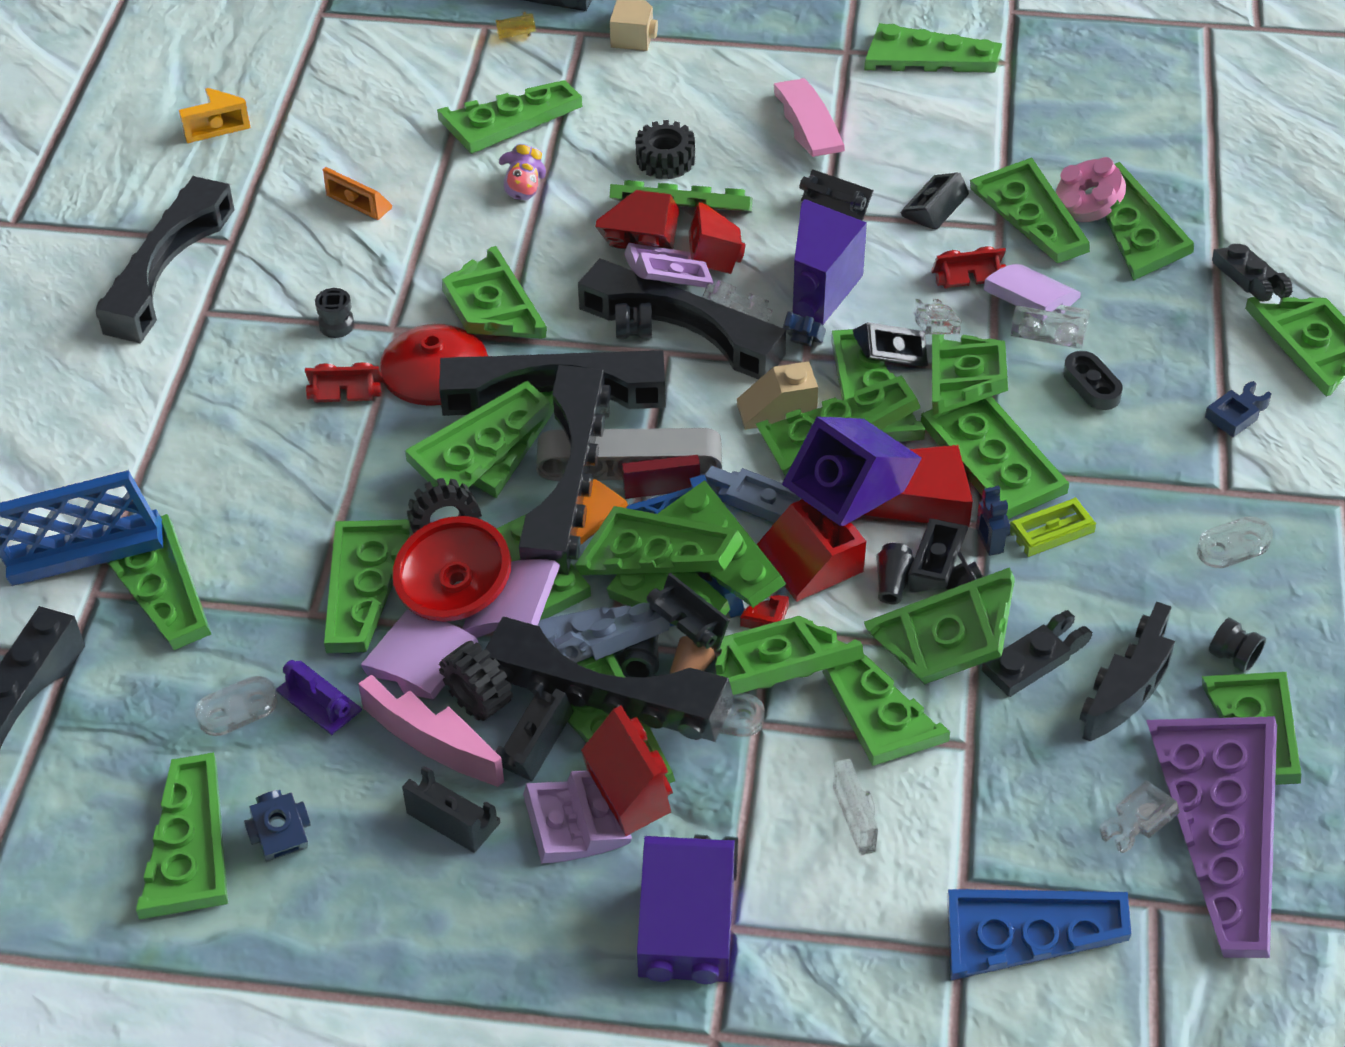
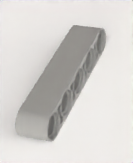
M709 428L604 429L603 436L596 437L595 444H599L598 463L596 467L590 466L589 474H592L593 479L623 480V463L698 455L700 475L707 473L711 465L722 469L721 436L717 431ZM564 430L546 431L538 437L536 470L544 479L560 481L565 473L570 458L571 446Z

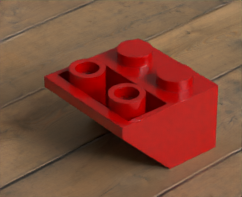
M635 190L598 218L595 227L606 242H610L609 246L614 248L626 249L628 243L674 249L679 208L671 194Z
M803 499L790 504L756 544L782 576L786 583L784 585L796 602L864 572L866 540L851 522L845 526H839Z
M619 706L612 710L581 749L589 775L624 835L628 836L671 813L668 796L673 791L665 776L668 770L657 750L650 752L644 742L648 738L637 717L629 719L623 707Z

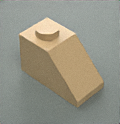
M616 0L610 19L611 48L648 51L651 39H656L658 31V20L653 19V6L646 0Z
M809 361L771 368L737 398V407L744 429L757 428L755 423L768 420L770 424L786 419V413L801 409L802 413L817 409L818 385Z

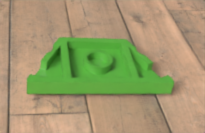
M497 246L487 249V257L478 263L472 259L463 265L461 270L453 272L442 279V291L467 333L546 338L547 326Z
M1255 297L1247 299L1245 309L1319 390L1326 397L1330 396L1345 379V317L1327 298L1309 297L1307 299L1287 297L1280 298L1279 304L1260 303L1259 299Z
M932 331L933 415L1008 391L1005 341L962 335L961 342L945 340L943 331Z
M1009 567L864 621V625L869 634L925 685L1002 656L1015 578Z
M795 616L724 636L720 646L721 654L717 657L715 668L716 675L729 678L732 693L737 695L758 688H769L775 685V683L796 677H808L814 672L863 659V644L856 639L848 644L837 640L836 631L825 626H817L813 621L804 617Z

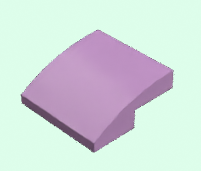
M628 243L624 253L630 268L641 278L712 288L714 282L706 262L691 260L690 252Z
M1012 264L997 270L985 279L984 291L1043 319L1052 311L1062 314L1081 295V292L1020 264Z
M554 560L512 561L509 579L500 595L482 611L467 617L462 629L478 638L495 631L503 616L538 626L560 565Z
M406 610L361 663V666L367 676L373 675L375 678L397 682L403 694L411 691L415 696L434 699L445 686L442 680L444 676L439 671L441 659L466 641H473L474 644L479 642L475 636L451 623L428 620L415 615L410 610Z
M587 770L571 771L567 782L526 784L523 796L541 864L593 856L630 844L631 834L628 836L624 835Z

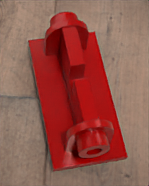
M984 246L972 252L960 253L958 250H950L938 255L931 270L932 273H936L937 286L943 285L945 289L969 286V273H974L976 285L985 284V279L1006 266V264H1000L1005 255L1006 248L994 249L991 246Z
M358 362L352 364L351 367H336L333 364L323 363L316 365L315 368H305V374L310 384L306 385L307 399H314L315 403L340 402L341 389H347V401H374V397H381V383H383L379 366Z

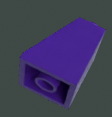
M803 200L800 209L794 259L792 306L794 314L805 318L806 316L812 317L814 322L824 325L862 278L867 222L809 200Z
M817 416L782 485L839 526H845L904 492L922 457L865 419Z
M644 836L637 944L638 977L649 978L657 982H666L671 979L694 980L700 984L728 982L734 892L735 840Z

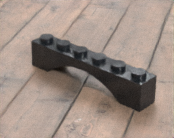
M192 176L186 186L179 191L175 201L169 209L164 211L161 220L153 231L148 233L145 242L137 253L132 255L126 268L115 278L112 287L104 298L98 301L96 317L99 320L103 335L142 343L157 321L153 295L163 270L174 257L188 246L206 236L219 232L234 212L230 184Z
M599 258L578 282L580 310L608 321H614L615 304L626 303L629 307H637L640 303H651L652 320L671 323L701 335L719 349L727 358L733 370L758 380L771 368L778 366L786 356V329L664 282L641 278L634 271Z
M664 351L440 358L439 393L442 416L468 415L526 381L532 384L539 392L553 391L559 365L603 369L604 385H610L611 387L610 400L627 409L666 408Z
M559 365L552 393L554 417L564 430L570 443V458L565 473L555 489L540 505L526 514L519 543L520 560H554L560 565L557 574L569 575L571 560H578L580 536L576 535L578 528H584L586 523L587 506L583 505L584 497H590L592 493L593 475L589 474L590 466L596 467L598 463L599 444H595L596 437H602L604 433L605 415L601 414L602 407L608 408L610 403L611 387L610 385H604L603 369Z
M38 606L0 662V749L16 719L28 703L43 688L53 681L65 677L85 647L75 616Z
M504 616L485 648L490 652V658L498 661L500 665L497 667L500 671L505 672L507 675L505 680L510 682L511 685L527 688L532 692L535 684L539 682L544 686V690L551 695L555 689L566 693L570 704L577 707L590 706L603 710L608 715L613 709L622 706L629 718L637 717L639 721L654 729L664 727L678 731L685 737L693 740L702 738L716 742L734 703L730 681L727 677L694 668H686L671 674L647 678L618 677L601 674L582 667L561 654L548 641L540 626Z

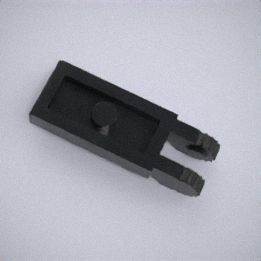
M1231 244L1226 248L1213 250V264L1245 292L1251 293L1259 301H1269L1273 293L1280 298H1287L1292 295L1293 287L1289 277L1284 273L1276 272L1267 262L1251 251L1248 246Z
M1065 610L1052 617L1047 625H1041L1004 648L1001 657L983 663L981 671L1008 697H1011L1068 661L1072 654L1086 646L1093 632L1086 626H1082L1072 631L1064 641L1058 638L1063 632L1069 630L1075 620V616L1069 610Z

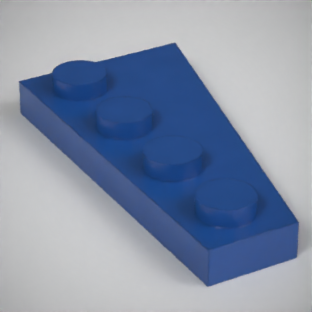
M948 889L947 893L950 981L1129 941L1132 934L1128 892Z

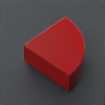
M773 595L769 596V600L762 601L755 607L749 605L740 617V626L752 629L784 620L789 607V596Z

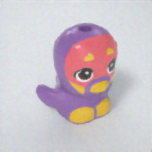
M518 144L512 151L506 152L500 157V165L510 164L504 178V190L510 197L516 200H528L536 194L538 178L543 179L546 175L545 166L541 162L542 152L539 149Z

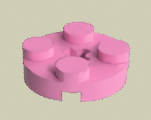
M1102 157L1065 167L1060 174L1061 180L1056 189V194L1074 220L1091 222L1111 213L1110 207L1115 204L1117 199L1119 203L1122 201L1126 192V183L1119 168L1114 165L1113 161L1108 157ZM1095 187L1091 194H1086L1085 191L1087 189Z

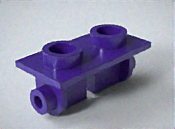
M289 660L284 665L282 671L285 674V682L276 688V692L331 736L362 711L359 705L304 662Z

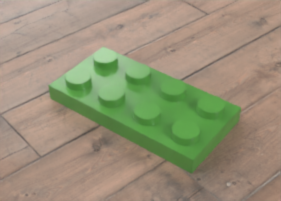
M992 396L941 414L933 415V409L921 413V422L924 428L939 446L959 445L967 479L981 495L985 488L1000 487V501L1006 500L1008 503V512L1006 514L1008 519L1068 493L1069 482Z

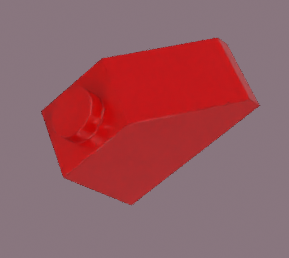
M698 202L688 231L691 260L706 262L708 269L732 274L735 263H741L745 253L746 244L742 242L740 228L708 205Z

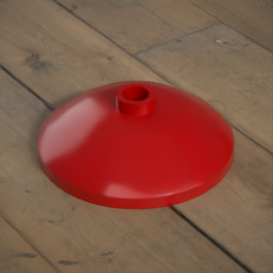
M427 324L402 333L388 344L381 356L380 372L386 388L396 397L417 405L435 406L441 405L439 393L440 358L488 356L481 340L474 334L467 333L465 329L448 324Z
M469 516L442 518L423 526L403 544L394 562L393 584L401 602L415 615L428 620L442 622L464 619L482 611L500 595L509 579L511 571L510 550L502 534L486 521Z

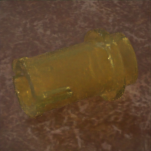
M526 11L522 12L520 16L495 20L499 40L527 34V37H529L531 33L536 32L533 14H526Z

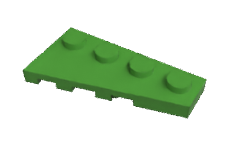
M879 23L865 59L864 70L876 71V65L891 66V71H905V66H923L924 71L934 72L943 67H951L954 72H996L1003 43L992 42L987 39L979 40L961 37L957 34L930 32L926 29H912L895 24Z
M566 80L527 88L524 95L516 96L505 93L496 95V101L479 105L478 101L475 100L464 103L463 109L450 111L449 107L437 109L438 120L472 154L581 108L583 105L582 96Z
M1121 162L1115 163L1114 165L1119 168L1125 180L1126 192L1120 203L1117 199L1115 204L1110 207L1112 212L1105 216L1133 281L1194 253V242Z
M624 180V185L610 184L609 198L616 201H622L635 190L671 194L677 206L697 207L698 202H701L712 209L752 212L753 198L745 196L744 189L725 188V194L711 193L712 187L691 186V191L678 190L677 184L658 183L657 188L644 187V182Z
M901 375L856 390L854 397L845 400H837L834 397L822 401L821 408L805 413L798 409L786 413V419L772 424L765 420L755 424L786 477L817 416L862 418L881 430L921 407L915 394Z
M705 480L658 513L659 515L737 529L740 532L744 541L725 571H708L703 573H707L715 578L721 586L751 607H755L786 584L779 572Z
M408 519L335 521L324 638L326 653L367 652L393 586V566L396 556L403 544L413 535Z
M213 752L171 759L161 801L162 813L159 825H156L152 839L154 847L143 877L145 885L142 897L138 898L136 907L139 920L228 904L215 754Z

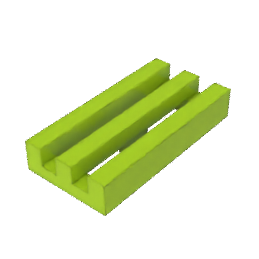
M1076 497L1009 522L1011 536L1016 535L1017 544L1019 546L1024 545V553L1027 557L1094 533L1096 528V522ZM1076 512V514L1073 516L1067 517L1062 520L1059 519ZM1046 524V526L1040 527L1030 532H1026L1027 530Z

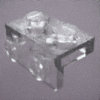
M1059 305L1051 312L1016 306L1011 336L1082 349L1091 310Z

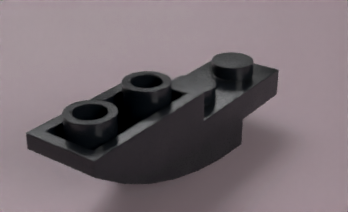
M1156 601L1151 615L1143 614L1135 634V637L1139 638L1138 644L1130 643L1124 657L1114 654L1108 669L1100 668L1093 686V690L1098 692L1095 698H1086L1079 720L1086 722L1082 739L1093 741L1124 723L1144 705L1161 683L1169 667L1175 644L1174 640L1164 637L1172 609L1171 606Z

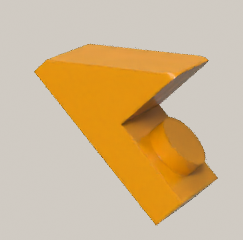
M205 88L208 103L179 110L183 133L187 143L251 128L245 99L211 88Z

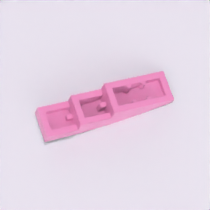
M805 78L774 83L775 96L783 103L784 117L793 125L794 138L812 157L845 151L844 143L825 104Z
M373 675L358 683L363 709L396 737L423 755L461 774L497 787L504 783L502 758L450 707L435 715L411 691L396 699Z

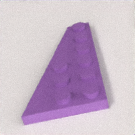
M1275 716L1146 720L1223 957L1270 958L1277 742Z

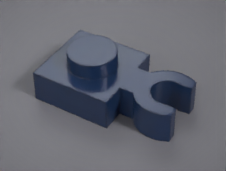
M787 311L783 328L791 336L790 341L805 346H811L812 341L823 343L826 329L821 323L814 322L812 317H800L793 312Z
M1254 381L1245 384L1241 395L1230 390L1210 404L1206 409L1205 418L1230 436L1235 437L1258 420L1260 411L1265 410L1269 406L1272 393L1268 391L1262 396H1255L1253 394L1257 383Z
M999 486L983 489V501L979 502L976 530L989 556L1004 553L1006 536L1010 535V523L1006 515L1008 503L1006 500L1000 501L1001 489Z

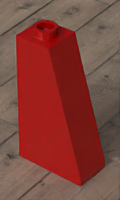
M959 445L910 449L922 457L905 491L864 514L867 516L928 523L931 518L970 527L973 499Z

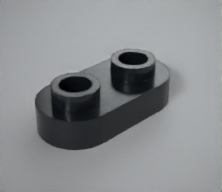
M1075 351L1066 357L1063 376L1088 405L1099 410H1109L1119 405L1123 385L1095 354L1087 351Z

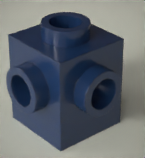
M281 790L270 791L255 798L257 804L249 806L251 818L244 820V824L251 845L260 843L266 862L308 848V840L304 828L311 826L303 801L295 803L292 792L282 795ZM276 819L284 821V824L280 827H274L270 823Z

